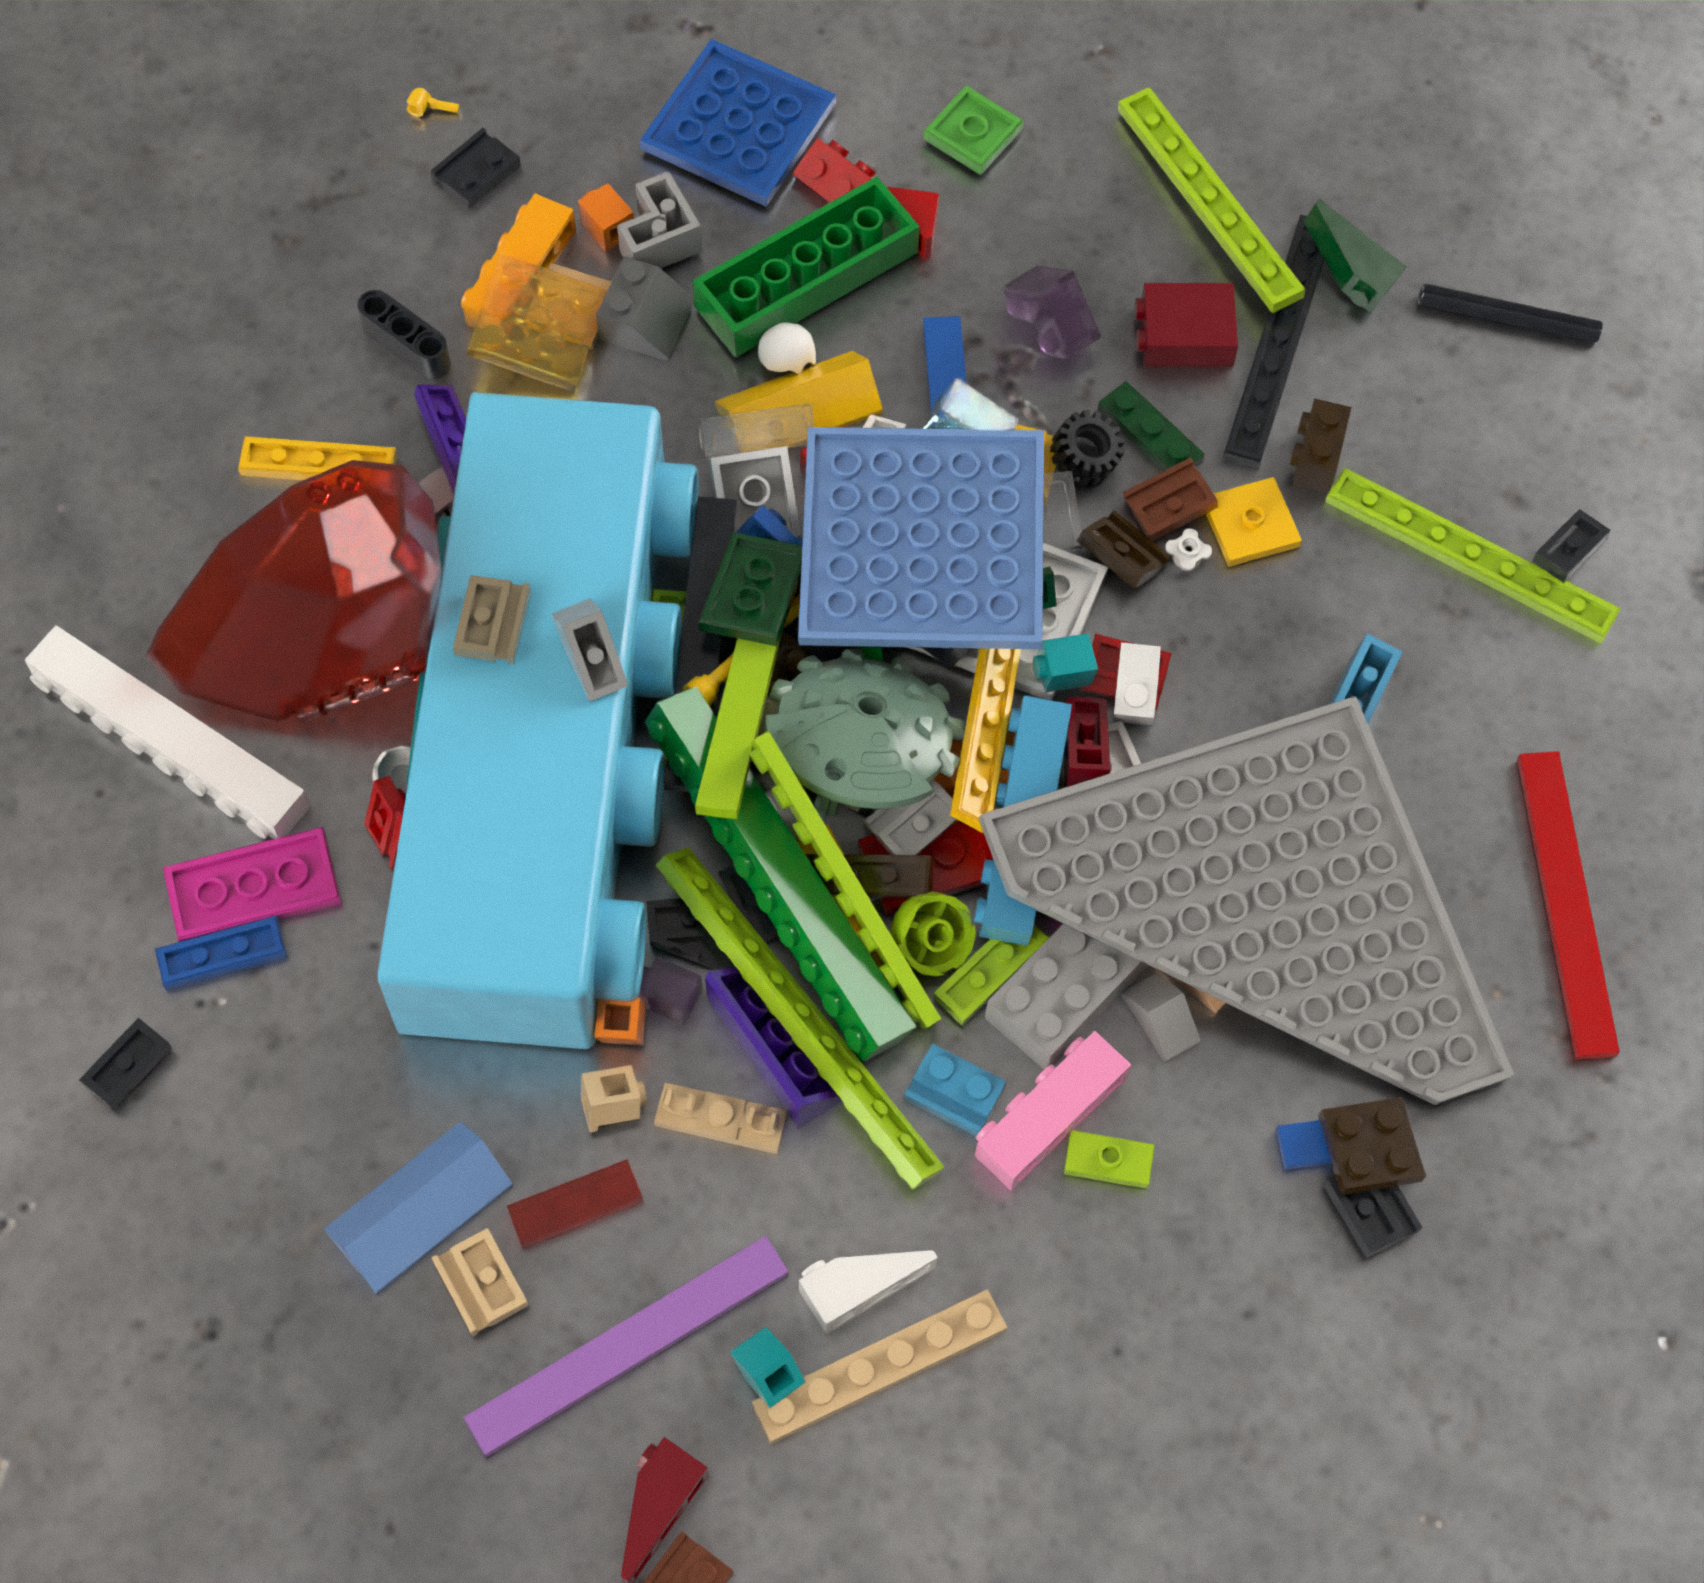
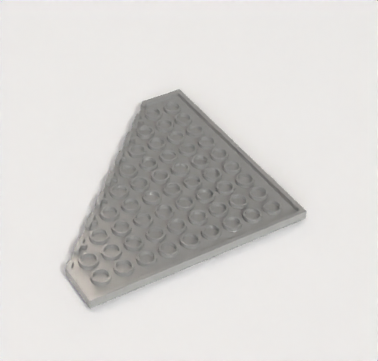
M1356 696L981 814L979 817L980 825L1007 896L1429 1103L1437 1105L1515 1076Z

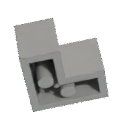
M664 172L635 184L637 210L640 216L617 225L619 248L622 256L664 268L702 252L701 225L670 172Z

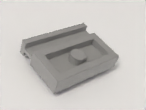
M934 780L929 782L930 786L934 789V793L924 800L902 807L878 809L864 821V826L872 831L876 839L891 855L920 854L958 821L950 816L953 799L938 782L936 783Z

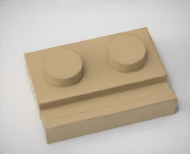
M488 1228L449 1248V1251L432 1257L433 1263L472 1337L477 1335L480 1330L488 1326L491 1327L529 1306Z

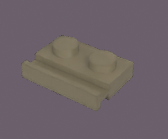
M470 575L453 645L454 655L496 662V659L506 660L508 664H514L530 599V584L523 583V586L515 585L508 580Z

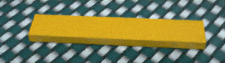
M979 648L950 816L982 833L983 830L979 817L981 814L993 811L995 808L1021 649Z

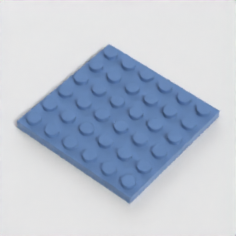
M808 427L799 645L1042 649L1044 430Z

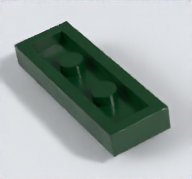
M1127 381L1123 382L1099 401L1097 410L1106 418H1111L1113 420L1112 424L1115 427L1118 425L1121 432L1162 471L1190 457L1195 467L1203 462L1205 453Z

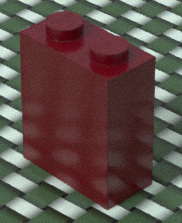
M1144 283L1142 297L1135 298L1134 308L1135 320H1141L1142 329L1137 330L1136 348L1137 352H1143L1144 367L1234 366L1238 349L1234 283Z

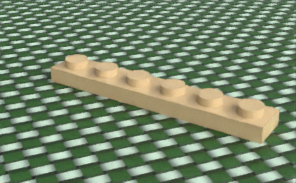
M987 1289L804 1376L803 1378L806 1383L771 1408L761 1398L752 1401V1406L770 1445L1007 1332V1326Z

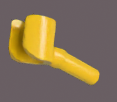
M423 88L414 89L407 99V103H409L406 108L407 111L417 117L422 116L427 107L454 113L459 112V104L431 98V95Z

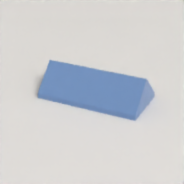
M459 1122L325 1227L324 1231L375 1294L378 1295L513 1187V1183L483 1140L463 1123Z

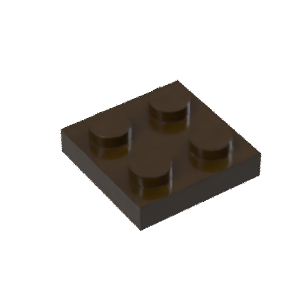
M1402 1097L1322 1109L1319 1113L1318 1118L1341 1195L1422 1182L1426 1177Z

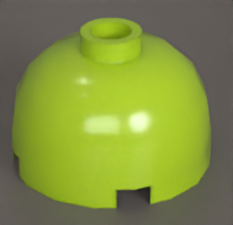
M931 891L927 894L912 896L903 902L894 915L890 932L912 969L921 974L940 976L944 975L942 972H946L952 967L957 969L964 964L972 952L976 930L975 926L971 924V917L968 912H971L964 903L951 895Z

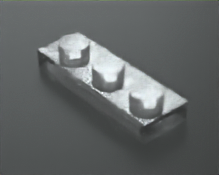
M803 404L698 419L702 458L709 460L714 457L759 450L807 445L808 427H814L813 406Z

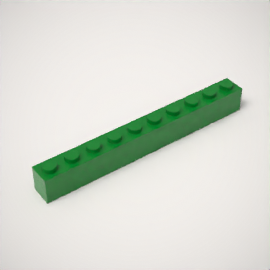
M697 687L657 702L644 722L650 737L659 744L669 760L671 770L676 776L680 777L689 791L694 806L696 805L717 721L716 716ZM749 769L737 820L704 816L712 827L715 839L720 844H723L733 860L737 873L746 880L755 894L758 906L763 912L767 913L776 927L781 942L790 949L799 963L802 975L807 981L811 982L822 999L825 1011L834 1018L842 1030L848 1047L856 1052L863 1063L899 1044L916 1028V1025Z

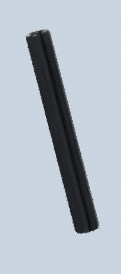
M1427 283L1422 285L1418 297V303L1423 306L1590 342H1598L1603 328V322L1600 320Z

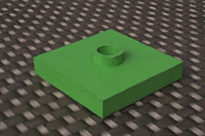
M966 85L923 131V139L981 175L1023 130L1024 121Z

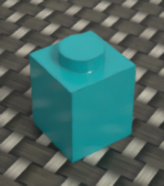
M1089 633L1042 641V649H1039L1037 655L1033 657V670L1036 679H1042L1045 693L1091 685L1098 667Z
M764 1327L730 1351L746 1382L769 1408L806 1383L791 1353L767 1327Z

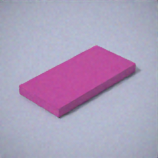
M324 827L163 867L178 942L276 915L279 920L342 904Z

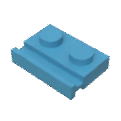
M932 1043L910 1086L906 1089L903 1099L976 1137L991 1115L1006 1087L1007 1081Z

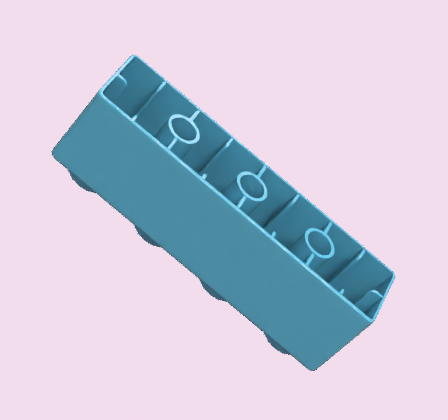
M473 392L470 395L378 967V983L399 1034L589 1049L597 1040L594 1034L598 999L631 1002L635 1001L639 995L645 956L646 908L641 901L615 899L621 845L652 847L657 842L660 830L664 794V755L661 749L634 747L640 697L667 699L675 694L682 635L681 607L676 603L652 602L651 600L658 556L687 558L691 555L698 500L697 467L693 464L664 462L661 417L655 407ZM470 575L508 580L515 585L523 586V583L530 584L531 594L514 664H508L506 660L496 659V662L454 655L453 645ZM587 599H591L602 610L629 685L593 701L588 700L564 650L552 617V613Z

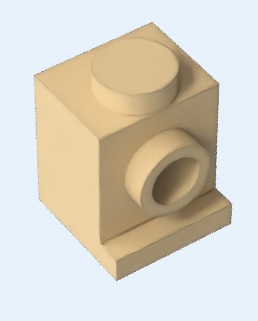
M631 1065L582 1073L581 1102L590 1132L598 1131V1126L640 1119V1107L647 1104L646 1091L643 1081H636Z

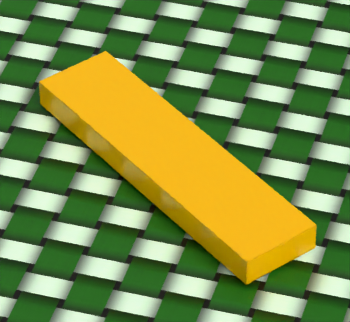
M244 436L238 471L240 476L392 487L397 451L396 447Z

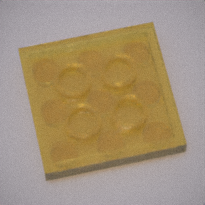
M500 252L466 355L575 393L597 325L596 314L607 290Z

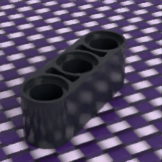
M370 290L360 296L357 306L363 330L370 338L428 379L442 378L449 372L451 361L446 338L442 333L381 290Z

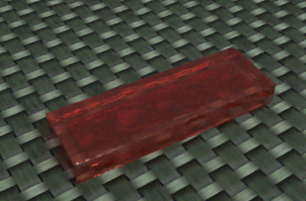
M628 1159L507 1205V1209L521 1246L525 1248L643 1202V1197Z

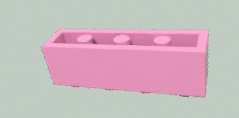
M1096 1031L1085 1040L1081 1036L1074 1040L1064 1052L1067 1058L1057 1067L1052 1064L1047 1066L1036 1078L1035 1083L1037 1086L1027 1096L1023 1092L1019 1093L1006 1107L1005 1111L1008 1114L999 1123L993 1120L990 1121L976 1136V1140L979 1142L976 1145L975 1157L1010 1191L1039 1165L1070 1134L1071 1130H1075L1128 1078L1131 1064Z

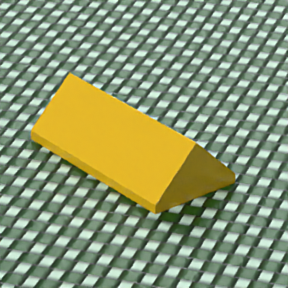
M853 350L803 368L800 374L792 372L715 401V406L739 454L786 446L788 449L807 441L808 427L844 428L868 419L870 414L876 416L883 413L869 359Z

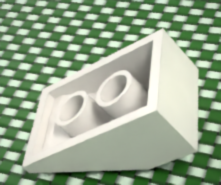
M787 446L714 457L708 460L714 498L737 500L734 532L756 510L764 505L768 510L771 508L777 511L787 523L785 527L796 537L801 536Z

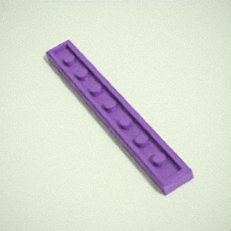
M764 1236L463 1418L487 1458L787 1277L789 1271L767 1236Z

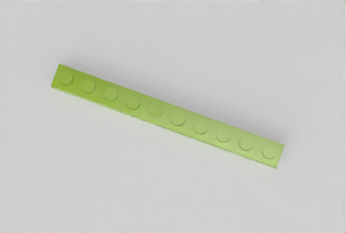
M688 847L664 855L655 866L663 874L668 885L678 893L690 908L692 915L701 922L713 937L718 948L728 956L740 971L742 978L752 986L763 1000L768 1011L779 1020L790 1034L795 1045L802 1049L817 1068L819 1075L843 1101L845 1108L856 1117L868 1132L872 1142L883 1151L895 1166L899 1176L912 1189L936 1177L945 1168L944 1165L692 850Z

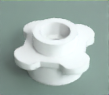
M1185 529L1181 537L1176 540H1169L1165 547L1167 554L1172 555L1175 565L1185 571L1198 567L1202 559H1209L1212 554L1211 546L1204 544L1198 538V532L1194 529ZM1190 547L1192 551H1186L1185 548Z

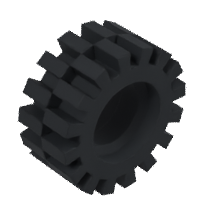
M1083 410L1080 415L1078 412L1071 414L1051 440L1053 443L1050 446V452L1055 453L1051 458L1053 464L1060 462L1061 466L1058 468V471L1061 475L1067 470L1070 473L1067 479L1073 482L1079 477L1080 485H1086L1089 480L1092 485L1098 484L1100 480L1104 481L1121 461L1125 451L1124 448H1121L1125 443L1124 437L1117 438L1121 432L1118 425L1112 429L1109 425L1113 420L1109 417L1105 421L1100 420L1102 413L1097 411L1091 417L1089 410ZM1081 437L1093 442L1099 450V457L1092 458L1084 455L1076 446L1075 439Z

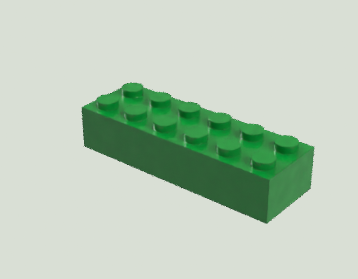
M876 176L692 280L694 307L736 358L759 345L762 335L769 328L783 322L794 324L918 253L920 226Z

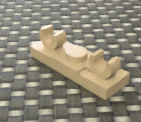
M665 1082L654 1125L778 1154L788 1110Z

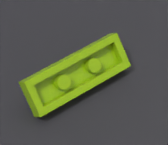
M1034 925L1032 936L1027 946L989 939L934 992L933 999L963 1026L1049 938Z

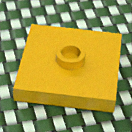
M1275 477L1213 493L1218 500V508L1206 513V516L1228 567L1301 546L1302 539Z

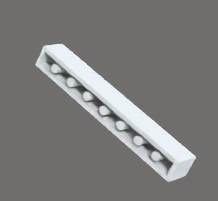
M57 625L26 657L25 662L32 673L30 680L39 689L46 693L53 690L61 696L60 700L75 713H80L83 710L92 716L90 718L91 721L100 730L107 734L114 731L123 737L121 739L122 742L130 750L138 755L144 751L153 757V763L161 771L170 776L175 772L184 778V784L195 794L203 796L206 793L214 798L216 806L221 811L233 818L237 814L248 821L246 823L247 826L259 837L266 839L269 835L276 839L287 836L311 808L305 790Z

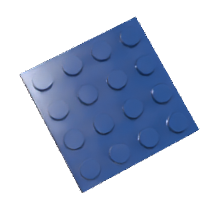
M710 39L640 139V149L767 207L835 106L836 94L714 39Z

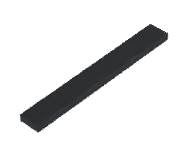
M1301 214L1285 263L1305 288L1304 298L1274 313L1269 311L1222 458L1223 460L1258 470L1324 264V258L1303 222L1306 216Z
M698 496L674 695L683 692L682 688L695 676L709 675L719 666L722 635L699 631L698 621L731 535L734 532L737 500ZM715 702L710 706V708H711V710L713 711V713H714ZM667 759L664 790L689 792L680 777L673 773Z

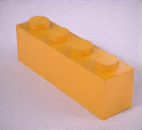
M534 193L527 205L524 204L520 207L515 224L509 232H505L501 236L498 250L491 260L487 259L480 270L479 279L473 288L469 287L462 297L461 307L464 311L466 325L502 341L507 340L534 298L550 263L556 264L576 233L574 209Z

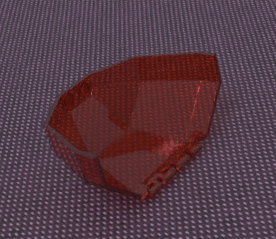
M358 460L348 461L290 486L217 544L158 627L145 657L182 694L276 722L287 719L294 714L300 722L305 723L324 716L328 712L332 713L356 704L358 701H364L386 693L390 689L394 690L416 682L419 674L425 672L427 668L441 578V561L433 500L402 465Z

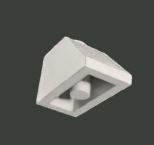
M1121 643L1113 722L1122 720L1123 723L1153 726L1159 676L1160 646Z

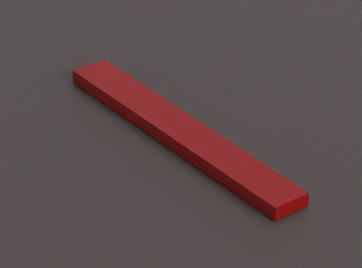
M1560 752L1522 753L1518 756L1517 763L1575 1060L1617 1057L1620 1050Z

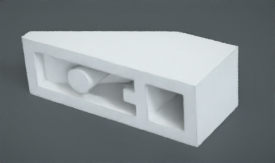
M933 1250L840 1257L828 1263L820 1260L802 1272L803 1278L799 1279V1293L826 1335L935 1270L938 1257Z

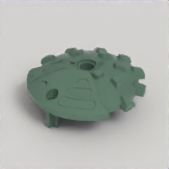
M846 649L842 652L841 659L821 662L815 655L806 657L797 665V669L801 673L790 682L778 679L775 682L769 698L780 702L778 714L765 716L764 730L765 732H770L800 784L817 793L814 807L819 810L818 814L823 819L826 818L827 814L835 817L840 803L872 809L895 808L914 804L934 793V789L930 786L929 782L940 772L951 778L958 768L961 758L951 753L950 749L952 740L963 741L965 733L963 720L949 716L944 704L950 701L947 690L940 683L929 687L921 679L911 674L914 668L906 660L896 657L889 664L878 660L866 659L862 649Z

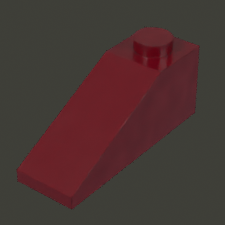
M1067 697L1066 703L1072 704L1065 741V788L1110 774L1107 699Z
M663 1437L658 1446L651 1443L637 1463L641 1470L637 1474L621 1570L623 1583H635L709 1477L707 1466L665 1437Z

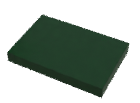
M733 532L698 621L699 631L777 646L801 580L802 546Z

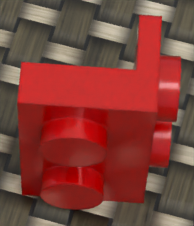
M817 137L792 174L828 202H832L871 180L877 172L861 160H858L856 165L849 161L846 157L850 152L832 139L828 145Z

